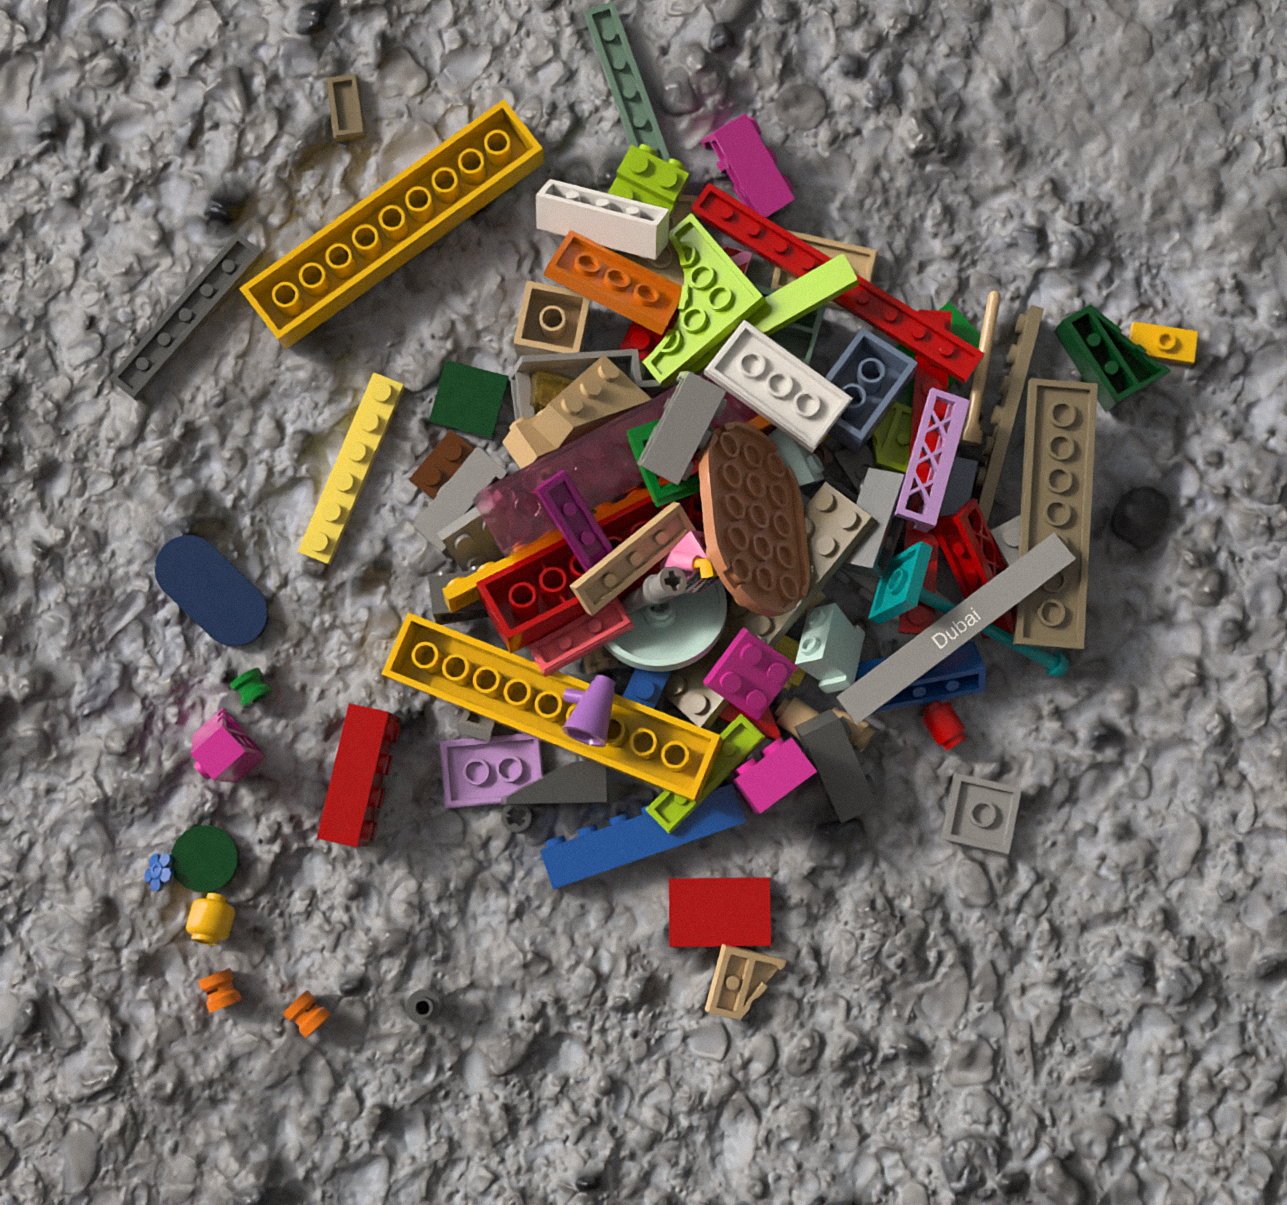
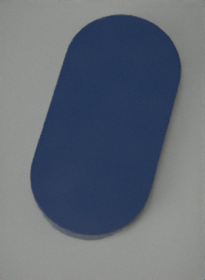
M184 535L170 540L161 548L156 557L154 567L155 577L160 588L212 639L223 645L236 647L251 644L263 634L269 619V608L265 596L211 543L198 536Z

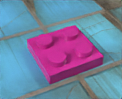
M743 627L706 676L703 683L758 721L798 666Z

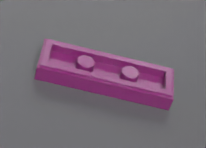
M566 470L559 471L534 489L585 572L614 550Z

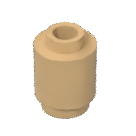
M794 696L791 701L785 697L774 714L779 717L776 724L799 739L794 727L820 713Z

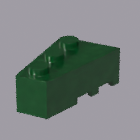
M1089 304L1062 320L1053 332L1085 382L1098 384L1097 400L1106 413L1160 381L1171 370L1164 364L1160 365L1145 353L1147 351L1140 344H1134L1121 333L1123 330Z

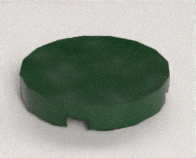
M198 825L186 830L176 840L171 851V856L173 857L171 868L174 870L175 878L183 887L194 892H213L225 887L234 878L237 872L240 852L235 839L226 830L216 826Z

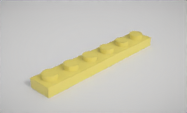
M373 372L297 551L299 554L327 565L331 564L403 394L404 384Z

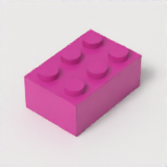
M781 737L759 752L763 758L757 763L754 758H751L732 772L736 778L730 783H733L735 790L753 814L762 813L817 772L793 738L785 742Z

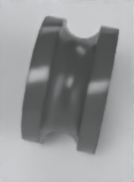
M525 804L507 805L502 811L501 821L507 830L521 832L530 826L532 813ZM514 808L516 811L523 809L525 811L526 817H522L525 823L522 826H519L517 823L509 824L507 817H511L508 814L511 809Z

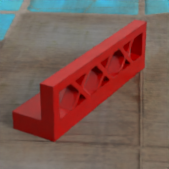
M976 499L967 501L956 513L938 517L933 530L966 599L996 577V575L1006 569L1005 563ZM969 515H970V517H971V519H972V522H973V528H972V526H971V524H970V522H969V519H968V516H969ZM983 546L986 551V557L983 553ZM1015 606L1011 608L1013 611L1012 615L1010 611H1007L992 624L1012 634L1014 631ZM981 633L983 639H984V638H990V637H988V636H986V635H984V634Z

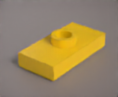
M1133 322L1131 324L1129 339L1134 344H1140L1147 350L1145 353L1154 360L1192 365L1195 361L1198 331L1141 322Z

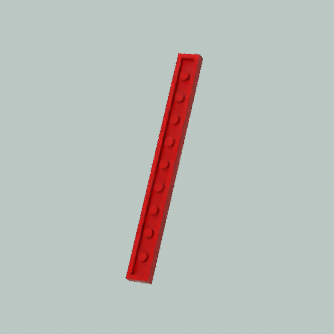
M711 183L707 184L690 208L693 215L796 279L832 259ZM857 274L856 276L860 284L831 300L966 384L984 357L985 353Z
M919 309L918 312L951 332L952 311ZM916 353L915 361L918 364L913 380L909 461L929 390L935 388L947 392L948 373ZM936 400L933 410L939 421H942L946 413L947 403ZM931 419L928 428L933 425ZM936 429L925 436V442L931 453L935 451L939 438ZM922 451L920 454V458L925 456ZM927 460L917 465L916 469L922 484L926 483L931 467ZM919 492L914 493L909 507L910 511L918 513L922 499ZM905 519L903 552L920 541L933 547L922 587L936 594L938 538L933 528L925 533L913 529L915 522ZM918 600L917 607L899 615L898 633L919 635L934 623L935 609Z

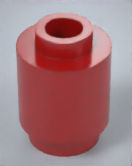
M940 700L934 701L922 709L925 715L920 720L937 746L941 744L945 751L968 737L964 732L966 727L949 701L943 704Z

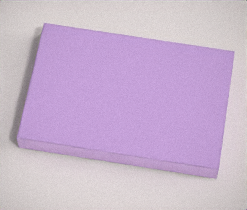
M525 734L492 736L490 741L477 738L440 741L446 809L499 804L502 797L544 775L541 741Z

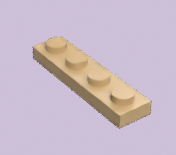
M673 501L570 585L586 613L591 615L597 613L670 553L687 533L696 531L681 504Z

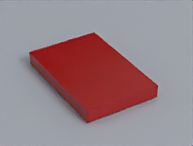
M770 877L668 878L669 947H721L722 944L730 946H771Z

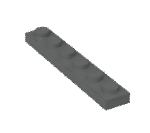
M237 232L111 374L109 379L137 401L264 257L263 253Z

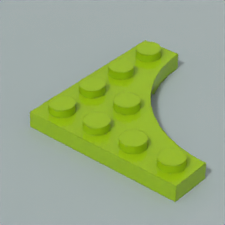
M692 213L668 234L677 251L684 271L685 285L682 286L678 306L680 314L673 330L669 329L654 351L642 361L664 389L677 379L680 372L689 369L735 330L743 320L748 319L767 303L761 293Z

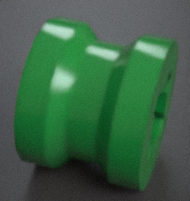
M259 668L243 673L230 683L232 690L238 692L241 696L240 703L244 708L260 702L273 691L269 684L263 682L261 678L262 672Z

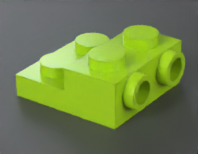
M631 144L616 172L617 177L607 194L669 209L670 218L689 183V173L685 172V165L675 159H669L666 162L656 157L658 153L648 145L641 144L638 148Z

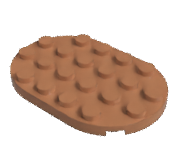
M728 422L711 431L706 445L697 456L704 535L707 546L706 557L714 566L722 583L733 595L738 605L746 607L762 616H780L797 608L798 602L806 597L810 583V562L799 485L790 465L785 467L782 458L775 453L779 448L769 437L749 424Z

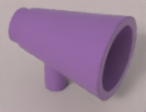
M597 675L586 692L566 688L563 695L564 701L577 704L562 728V731L567 736L590 746H606L615 681L606 676Z

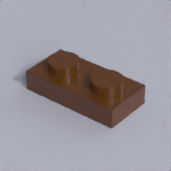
M450 430L413 473L409 481L434 500L440 488L453 477L474 451V448Z

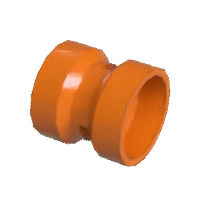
M231 968L198 980L201 991L206 992L208 997L206 1005L209 1013L242 1000L239 990L233 986L234 976Z
M306 990L284 1011L283 1015L289 1022H295L299 1026V1032L307 1039L331 1016V1013L325 1007H319L315 1003V996L309 990Z

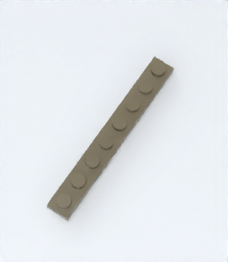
M1031 305L1025 314H1020L1015 326V333H1019L1016 345H1011L1007 357V363L1011 364L1009 375H1003L998 392L1003 394L1001 405L995 406L990 424L995 425L992 437L987 436L982 455L987 456L984 468L979 467L974 481V486L979 487L976 501L986 523H988L1044 311V308ZM969 515L968 517L970 518V524L973 528V522Z

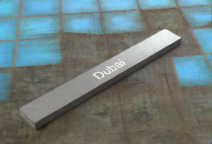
M1054 532L839 694L836 699L856 725H858L1075 561L1076 558Z

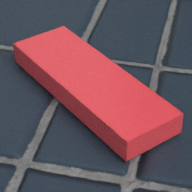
M615 597L594 615L584 614L528 645V649L544 677H547L634 629V624L618 597Z

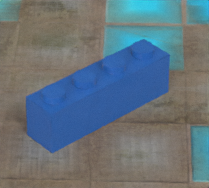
M971 641L963 644L875 712L985 692L986 667L975 642ZM888 657L859 662L855 682Z

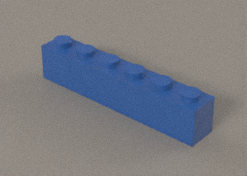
M723 781L671 834H668L645 810L648 807L646 806L641 808L643 815L630 819L628 813L609 819L611 826L598 830L597 825L594 824L577 830L579 835L577 838L566 841L565 836L562 835L545 841L547 848L540 850L552 888L556 889L745 823L746 820L733 783L725 786Z

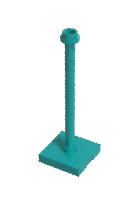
M920 541L904 552L892 557L885 579H879L868 619L882 624L917 607L918 600L944 614H947L957 606L922 587L932 546ZM992 623L980 632L1045 666L1046 673L1052 677L1064 676L1069 668V660L1066 659L1065 655L1059 652L1051 655L1037 647L1013 645V634Z

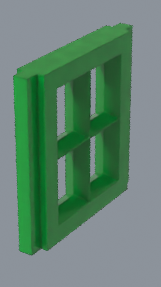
M660 419L626 431L637 463L645 448V444H647L654 427L658 425ZM709 424L707 430L713 431L711 425ZM697 448L695 453L700 452V449ZM639 466L656 508L700 492L699 472L690 475L686 481L681 479L678 485L670 482L661 486L655 473Z

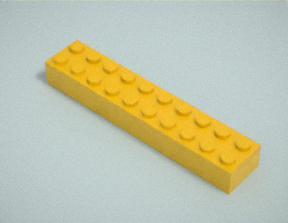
M503 99L239 289L286 350L544 164L543 148L505 99Z
M409 612L381 673L391 681L697 804L723 742L719 734L615 693L606 746L595 747L576 741L567 736L562 731V728L577 704L564 701L563 695L566 688L586 692L590 685L589 683L559 671L544 677L536 662L513 653L510 654L508 651Z

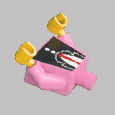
M690 531L660 562L661 570L665 567L676 566L683 571L687 579V587L683 593H701L720 579L714 566L706 557L705 535L701 531Z

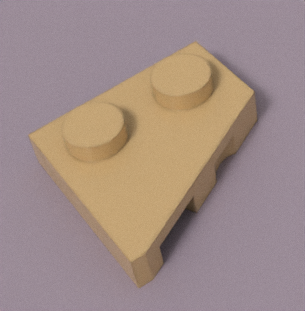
M722 944L705 1011L741 1020L750 1009L752 1001L760 997L768 987L765 984L778 969L782 970L784 968L786 960Z

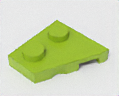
M896 402L873 433L872 444L875 466L906 475L909 464L912 407Z

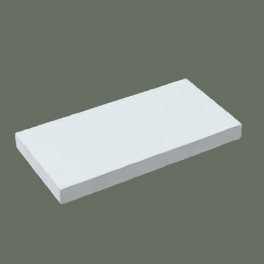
M743 320L704 370V375L812 453L853 399L745 320Z

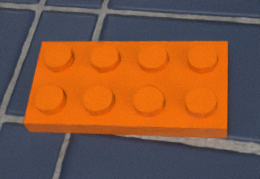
M572 230L569 231L544 272V276L554 280L556 283L564 285L660 335H663L679 306L682 286Z

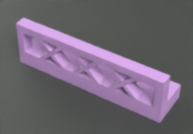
M931 388L928 393L895 511V516L915 522L913 529L925 533L936 526L970 400L935 388ZM936 400L948 403L944 420L939 421L933 410ZM931 419L933 425L928 428ZM936 429L939 438L935 451L931 453L925 442V436ZM921 451H922V452L924 453V455H925V456L922 457V458H920ZM927 460L931 467L926 483L922 484L916 469L917 465ZM912 483H914L916 486V488L913 490H911ZM916 492H919L922 497L918 513L905 509L908 497Z

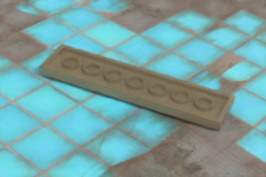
M1031 378L1028 381L1018 559L1055 532L1076 560L1015 605L1013 645L1079 651L1084 649L1098 384L1036 378Z
M827 482L822 485L803 509L810 562V583L806 597L798 602L797 608L780 616L766 617L738 605L734 597H732L727 603V616L723 632L714 647L698 661L671 672L662 694L698 727L708 730L730 703L707 687L703 681L743 627L774 648L877 522L870 514Z

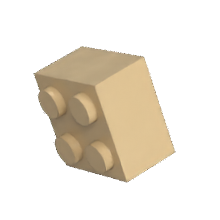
M527 281L513 343L516 354L541 355L582 352L592 308V300L568 288Z

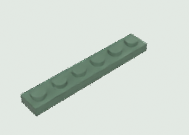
M614 1L584 10L586 24L630 146L632 144L639 148L641 144L648 145L658 153L656 157L668 162L670 156Z

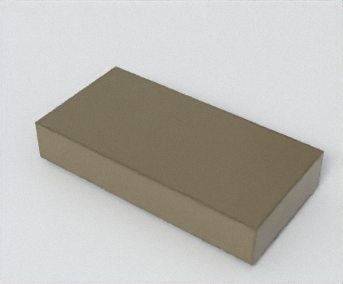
M358 74L326 78L335 142L367 138Z

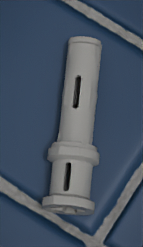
M676 566L665 567L659 574L648 576L642 586L619 598V601L623 604L629 616L652 603H665L672 596H679L686 590V576Z

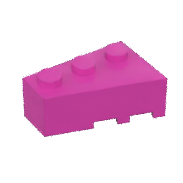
M745 113L704 137L700 142L704 148L711 145L720 159L716 163L721 173L725 170L727 171L735 185L733 190L740 201L766 218L795 199L791 193L794 189L788 177L784 174L781 175L775 165L777 158L773 150L769 146L765 147L759 137L761 135L759 125L754 118H749Z
M224 708L218 711L193 734L191 755L197 761L194 767L206 780L212 778L214 781L237 783L266 757L264 752Z

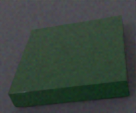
M446 360L429 423L493 440L509 383V376Z

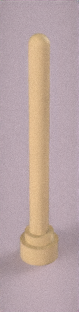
M997 291L990 292L987 298L978 350L985 354L974 370L969 397L970 403L959 439V444L981 446L983 431L980 430L981 425L978 424L1001 300V295Z

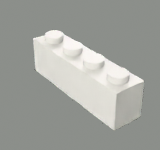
M549 179L536 194L537 229L567 236L569 231L572 230L611 250L624 251L645 259L656 260L668 244L669 209Z

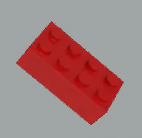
M348 704L316 839L353 847H367L368 841H374L378 822L373 821L376 808H382L386 789L381 788L384 775L389 776L393 764V756L389 755L392 742L397 743L401 729V723H397L398 716L383 710Z

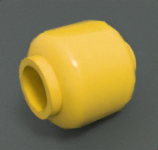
M208 893L206 898L196 899L192 903L186 924V930L192 935V941L208 946H218L219 942L229 938L235 917V909L226 903L227 897Z

